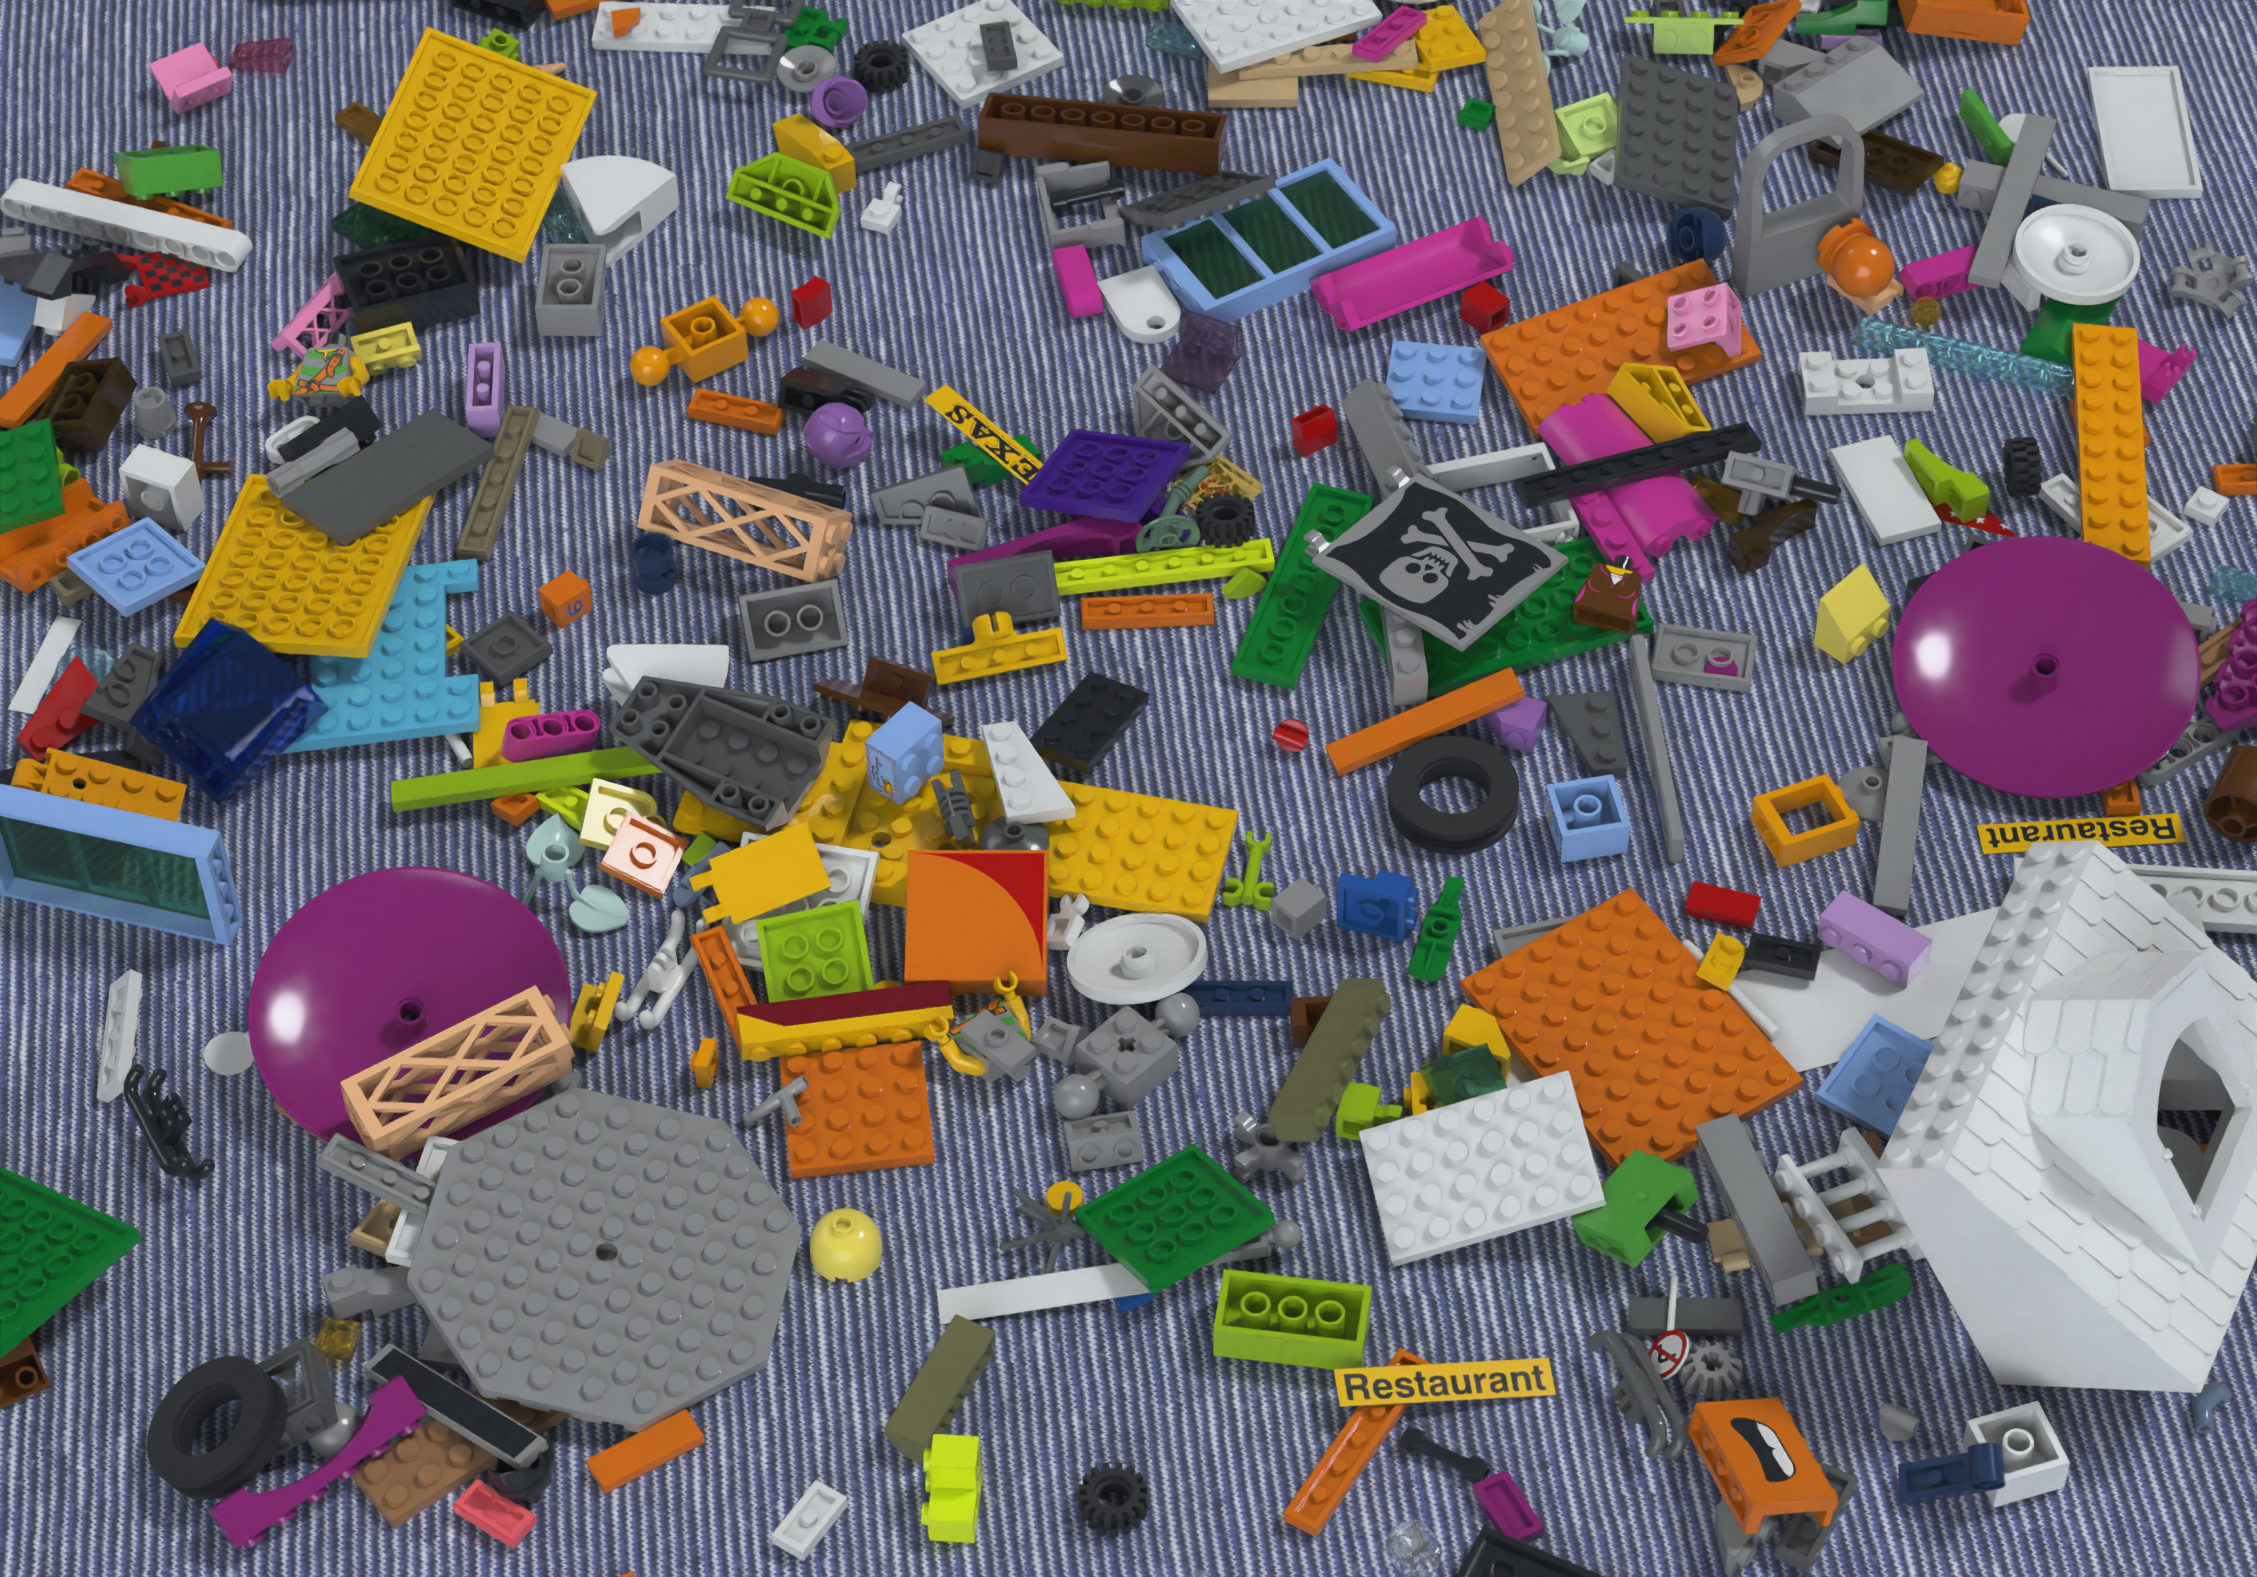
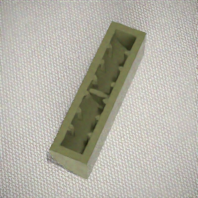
M955 1314L884 1427L888 1440L906 1457L923 1464L925 1448L932 1449L933 1434L945 1433L995 1352V1331Z

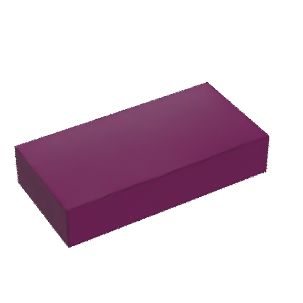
M1507 1470L1473 1484L1472 1493L1496 1531L1526 1544L1543 1537L1544 1527Z

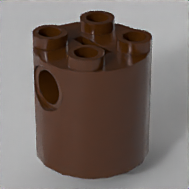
M2235 745L2225 758L2204 803L2203 814L2207 823L2218 834L2229 840L2242 843L2257 841V747Z

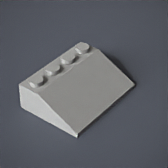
M1860 34L1773 85L1774 116L1780 120L1793 124L1822 114H1837L1847 119L1860 136L1925 97V91L1880 44ZM1830 135L1818 138L1838 150L1842 148L1841 136Z

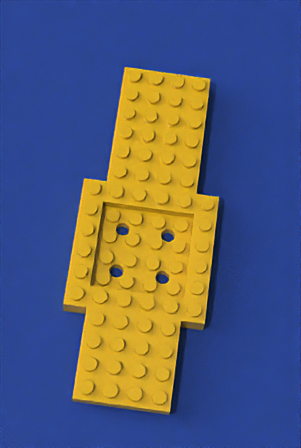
M851 719L842 743H830L823 771L790 822L766 831L707 806L685 789L673 820V829L675 832L699 835L702 831L710 838L741 843L743 832L770 836L806 821L815 843L878 852L880 860L870 902L906 908L908 850H963L961 845L956 842L955 836L950 838L947 834L931 783L933 780L939 779L947 790L953 788L950 772L956 769L960 771L968 799L973 803L971 808L977 824L972 827L976 846L968 850H981L980 839L983 830L989 823L1004 816L984 741L942 734L945 761L943 769L938 775L932 776L925 782L916 795L909 797L899 806L869 787L865 741L884 724ZM1041 757L1048 767V759ZM1057 780L1075 806V818L1041 822L1048 831L1050 842L1048 849L1050 863L1049 897L1062 899L1065 894H1069L1076 901L1077 896L1083 894L1090 904L1135 912L1169 913L1184 917L1193 922L1209 923L1238 824L1239 811ZM877 841H887L890 843L883 848L873 846Z

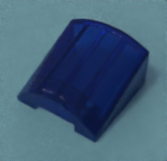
M211 617L132 716L129 723L151 743L161 747L197 781L196 785L219 806H224L329 711L330 708L299 675L239 626Z

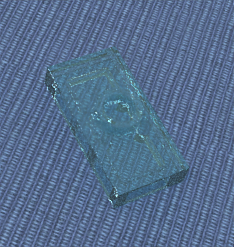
M2219 563L2210 582L2208 594L2243 605L2257 598V575Z

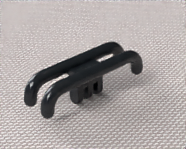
M134 1064L125 1077L124 1097L160 1168L165 1174L173 1177L185 1174L192 1180L205 1179L214 1171L215 1163L211 1159H205L197 1166L181 1136L192 1123V1119L186 1113L187 1110L184 1104L181 1103L179 1095L171 1093L163 1102L161 1100L160 1090L167 1078V1072L162 1068H158L148 1080L146 1100L152 1114H149L138 1093V1084L145 1073V1069L141 1064ZM166 1146H170L174 1156L177 1159L176 1162L173 1161Z

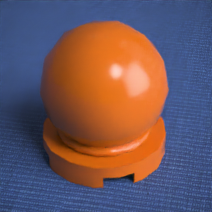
M1852 218L1850 219L1851 224L1843 228L1839 225L1834 226L1823 237L1817 247L1821 253L1819 258L1816 259V263L1827 274L1833 275L1838 286L1850 296L1860 298L1877 296L1888 287L1894 276L1895 259L1885 243L1873 237V231L1862 219Z

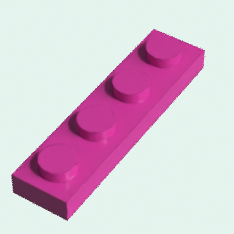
M1603 490L1569 499L1572 508L1608 565H1613L1616 556L1625 555L1634 561L1632 571L1642 575V584L1654 580L1655 571Z

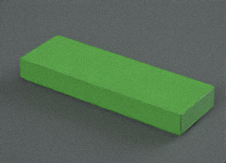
M1973 88L1964 90L1961 96L1960 116L1993 162L1998 166L2008 167L2013 153V143Z

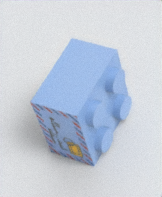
M909 701L865 741L869 787L900 806L909 797L916 795L921 786L932 776L938 775L945 765L941 720Z
M1613 774L1546 785L1544 813L1560 863L1628 852L1630 824Z

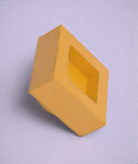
M703 1037L699 1050H694L692 1053L690 1071L695 1072L697 1087L711 1089L720 1061L717 1039Z

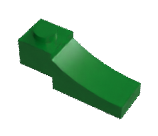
M1856 0L1831 11L1798 14L1795 33L1856 36L1858 24H1887L1889 0Z
M1024 433L1012 438L1041 462L1040 452ZM968 441L940 453L941 469L964 463L971 485L981 481L987 487L1013 475L980 446H972Z

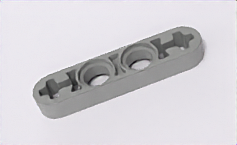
M2206 715L2186 727L2177 743L2170 749L2183 751L2186 754L2185 757L2176 758L2168 752L2150 769L2138 775L2137 779L2149 786L2162 784L2238 738L2242 729L2221 733L2210 717ZM2204 734L2210 737L2211 741L2202 743L2197 741L2194 736Z

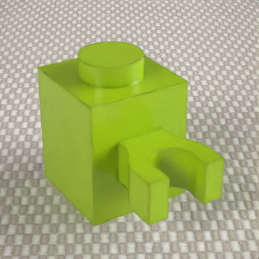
M1350 1082L1342 1096L1336 1114V1136L1361 1141L1359 1131L1402 1119L1403 1106H1382L1380 1087L1367 1083Z

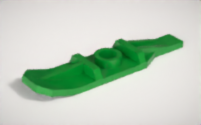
M1448 876L1441 898L1428 908L1422 931L1408 968V973L1414 979L1428 982L1443 979L1463 918L1458 902L1465 879ZM1443 926L1446 929L1438 931L1434 927Z
M1891 1263L1876 1272L1860 1277L1856 1283L1850 1284L1848 1281L1818 1291V1293L1808 1296L1802 1304L1770 1317V1322L1777 1334L1804 1325L1826 1327L1896 1302L1909 1295L1913 1282L1904 1266ZM1841 1296L1847 1298L1848 1301L1840 1303L1835 1298Z

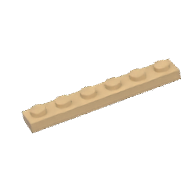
M1415 39L1405 40L1378 63L1352 55L1353 44L1308 46L1239 68L1238 76L1239 80L1415 69L1418 68Z

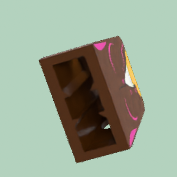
M1618 555L1615 557L1612 566L1601 563L1594 566L1574 600V622L1631 636L1635 635L1641 598L1642 575L1632 571L1634 561L1630 557Z

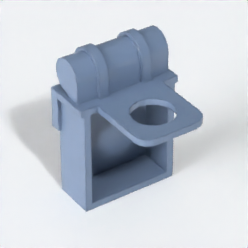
M719 841L701 862L695 863L681 880L685 886H679L673 892L672 898L675 904L688 907L700 897L709 906L713 907L716 905L706 897V894L712 889L713 885L694 892L689 878L712 870L708 860L732 851L728 845Z

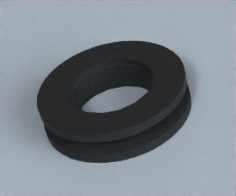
M1463 736L1431 738L1412 746L1395 762L1389 777V814L1396 829L1407 840L1420 848L1447 855L1475 853L1499 842L1513 827L1518 812V775L1512 763L1502 752L1483 741ZM1450 776L1466 778L1477 783L1486 791L1488 798L1484 804L1472 811L1454 814L1443 813L1429 807L1420 798L1419 793L1425 785L1435 779Z
M240 1356L219 1357L197 1366L183 1376L169 1390L153 1416L147 1437V1454L153 1470L178 1492L191 1499H216L241 1488L263 1469L282 1439L287 1422V1401L281 1386L253 1361ZM241 1399V1416L234 1431L224 1443L209 1453L193 1456L194 1437L208 1415L224 1403Z

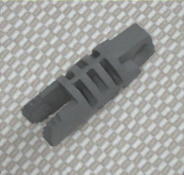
M956 769L950 772L953 788L946 790L939 779H935L931 783L948 836L950 838L955 836L956 842L961 845L962 849L968 850L976 846L972 827L977 824L961 773Z

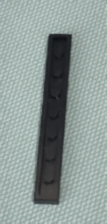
M1748 421L1514 479L1513 489L1527 510L1725 460L1728 458L1729 451L1742 454L1760 451L1762 442Z

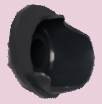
M541 1436L546 1439L548 1449L544 1453L539 1452V1458L528 1468L523 1467L517 1470L497 1458L495 1469H490L489 1473L492 1479L491 1484L499 1496L520 1503H526L529 1500L540 1497L547 1487L550 1486L554 1451L552 1443L546 1437Z

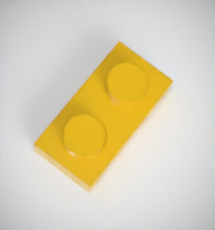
M1718 931L1696 975L1727 992L1748 948L1742 945L1738 939L1726 936Z

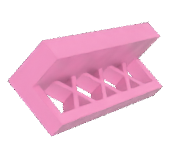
M336 271L270 343L278 353L289 346L303 360L307 350L296 340L299 334H311L312 348L323 347L327 342L328 333L336 332L349 317L347 309H335L334 295H343ZM317 314L329 315V329L318 328Z

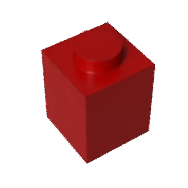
M1485 281L1480 282L1473 288L1467 289L1461 295L1460 319L1480 333L1486 334L1498 330L1509 322L1510 299Z

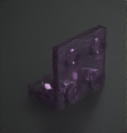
M1185 309L1180 316V340L1160 370L1176 383L1215 395L1242 356V328Z

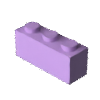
M501 342L469 344L466 417L469 431L480 438L496 437L503 419L505 365Z
M1845 890L1820 915L1817 938L1821 939L1828 946L1851 956L1856 962L1865 964L1882 974L1886 979L1894 981L1905 988L1929 962L1933 941Z

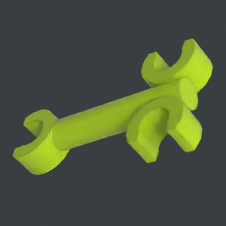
M1249 830L1246 833V849L1249 852L1244 883L1237 878H1226L1225 890L1234 891V893L1223 892L1224 905L1233 907L1242 902L1245 905L1254 904L1260 910H1271V898L1263 897V895L1273 896L1274 884L1271 882L1258 883L1262 857L1271 850V833L1266 832L1265 840L1262 842L1253 840V831Z

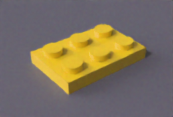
M1442 5L1434 9L1421 11L1427 14V23L1407 40L1415 39L1417 55L1430 73L1486 62V50L1453 5Z

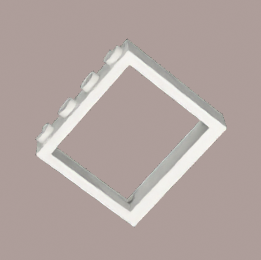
M1544 442L1426 466L1431 471L1433 477H1437V480L1433 481L1452 492L1512 481L1556 469ZM1569 499L1550 503L1558 523L1521 530L1551 547L1578 539L1579 521Z

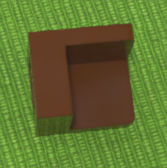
M1332 996L1290 998V1024L1293 1048L1305 1047Z

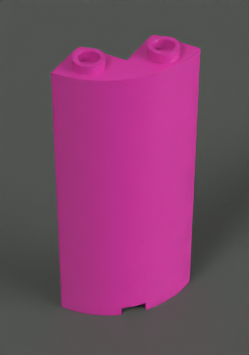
M1480 215L1334 272L1324 274L1310 280L1309 283L1325 314L1332 313L1334 315V325L1343 331L1350 332L1515 269L1513 264L1514 256L1511 248L1506 245L1504 240L1492 243L1491 228Z
M1606 394L1583 396L1582 402L1572 407L1567 403L1548 416L1536 428L1567 466L1654 445L1626 411L1610 395ZM1679 471L1603 490L1642 552L1656 558H1661L1670 551L1673 543L1680 535L1699 541L1711 531L1713 524L1719 519L1718 515Z

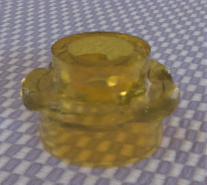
M1922 297L1916 300L1910 310V314L1914 316L1913 319L1918 324L1929 326L1940 320L1939 316H1941L1942 311L1937 300L1930 297Z

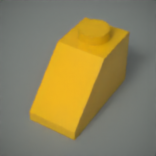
M1462 1003L1443 1033L1442 1055L1507 1081L1510 1076L1511 1054L1495 1017L1480 1008H1473Z

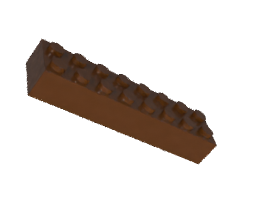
M989 92L978 118V147L1006 153L1005 155H1013L1021 159L1035 157L1045 158L1051 162L1066 160L1076 161L1082 165L1108 161L1109 167L1114 168L1130 166L1140 170L1162 169L1170 173H1180L1183 171L1194 172L1201 176L1218 175L1227 148L1228 114Z

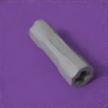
M346 427L323 440L317 448L295 461L286 462L266 474L265 478L268 488L273 495L281 499L282 496L303 485L309 478L359 452L360 448L356 436Z

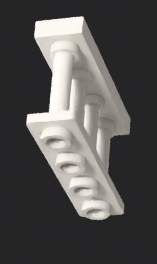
M1856 1127L1842 1132L1837 1153L1800 1167L1795 1165L1788 1154H1784L1779 1157L1775 1172V1179L1779 1189L1788 1195L1794 1204L1798 1216L1801 1219H1805L1813 1230L1817 1243L1825 1247L1832 1257L1837 1271L1844 1274L1850 1284L1859 1281L1864 1261L1897 1248L1906 1249L1914 1261L1925 1257L1876 1170L1879 1162L1878 1157ZM1842 1166L1848 1169L1855 1178L1853 1181L1818 1194L1815 1193L1807 1182V1179ZM1860 1193L1867 1195L1875 1206L1835 1221L1826 1206ZM1880 1220L1887 1222L1894 1232L1892 1235L1855 1248L1845 1235L1848 1232Z

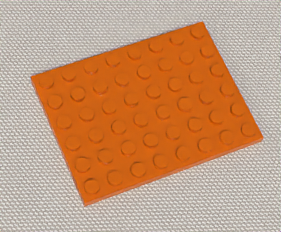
M1632 887L1464 978L1460 983L1461 991L1476 1008H1480L1495 1017L1505 1042L1537 1079L1569 1070L1588 1139L1615 1170L1635 1148L1649 1155L1654 1153L1670 1164L1698 1148L1695 1126L1733 1113L1737 1114L1742 1123L1803 1087L1804 1079L1724 990L1696 975L1700 963Z

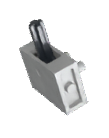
M1729 451L1721 482L1731 489L1742 491L1737 511L1742 514H1749L1752 517L1762 513L1766 497L1794 503L1796 496L1830 505H1838L1842 493L1840 486L1801 477L1802 472L1794 466L1734 451Z

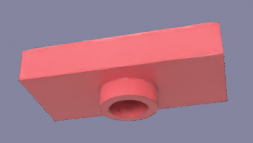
M476 1479L453 1504L454 1513L511 1549H514L537 1523L535 1514L513 1500L499 1496L495 1489L479 1479Z

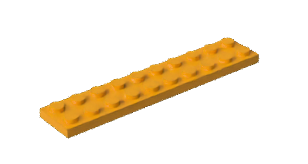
M2073 323L2071 340L2081 541L2112 550L2132 560L2145 570H2149L2151 553L2137 328Z

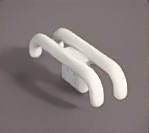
M675 910L672 912L669 934L627 1002L620 1001L615 1004L614 1013L617 1019L621 1021L631 1019L651 990L660 993L661 996L651 1012L644 1010L640 1013L639 1021L644 1029L652 1030L656 1028L663 1020L697 965L698 959L692 946L681 964H677L676 948L682 939L685 928V914L683 911ZM705 918L697 921L696 933L710 929V924L707 925Z

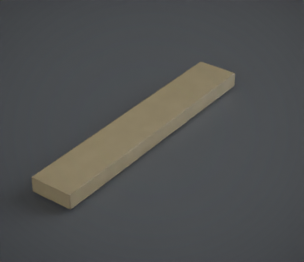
M507 405L493 444L495 457L487 461L456 549L458 559L477 558V561L489 562L540 416L538 408Z

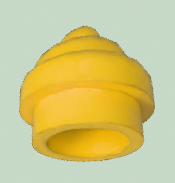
M1947 162L1933 175L1936 189L1944 194L1956 193L1959 190L1963 171L1956 164Z

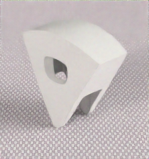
M605 155L574 160L561 165L564 194L587 244H606V268L612 266L637 245L680 205L677 176L664 167L652 162L627 156Z
M691 644L611 645L607 648L606 658L612 668H607L603 672L602 681L621 707L643 675L724 688L729 665V646Z

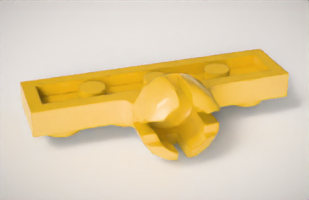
M1001 611L995 612V615H992L995 630L993 632L989 614L981 615L975 618L972 623L975 636L974 643L930 653L937 686L1067 661L1068 657L1062 628L1057 627L1027 634H1017L1013 628L1011 615L1008 612Z

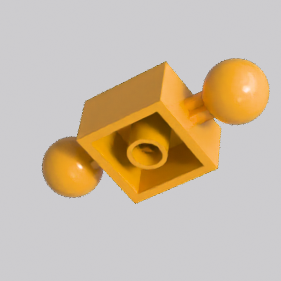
M715 295L660 319L663 346L666 350H661L655 346L639 348L630 359V373L638 383L644 386H655L666 379L670 366L678 363L693 383L701 381L749 359L746 332L755 337H764L771 334L779 323L778 308L771 300L765 297H754L744 303L739 317L734 318Z

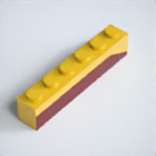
M948 980L736 1007V1025L742 1061L762 1062L771 1057L784 1055L793 1057L796 1055L802 1056L808 1052L822 1051L828 1053L847 1047L857 1046L861 1048L886 1042H909L912 1039L926 1038L924 1028L928 1024L936 1032H940L938 1026L933 1021L937 1016H943L947 1019L949 1030L954 1027V1013Z

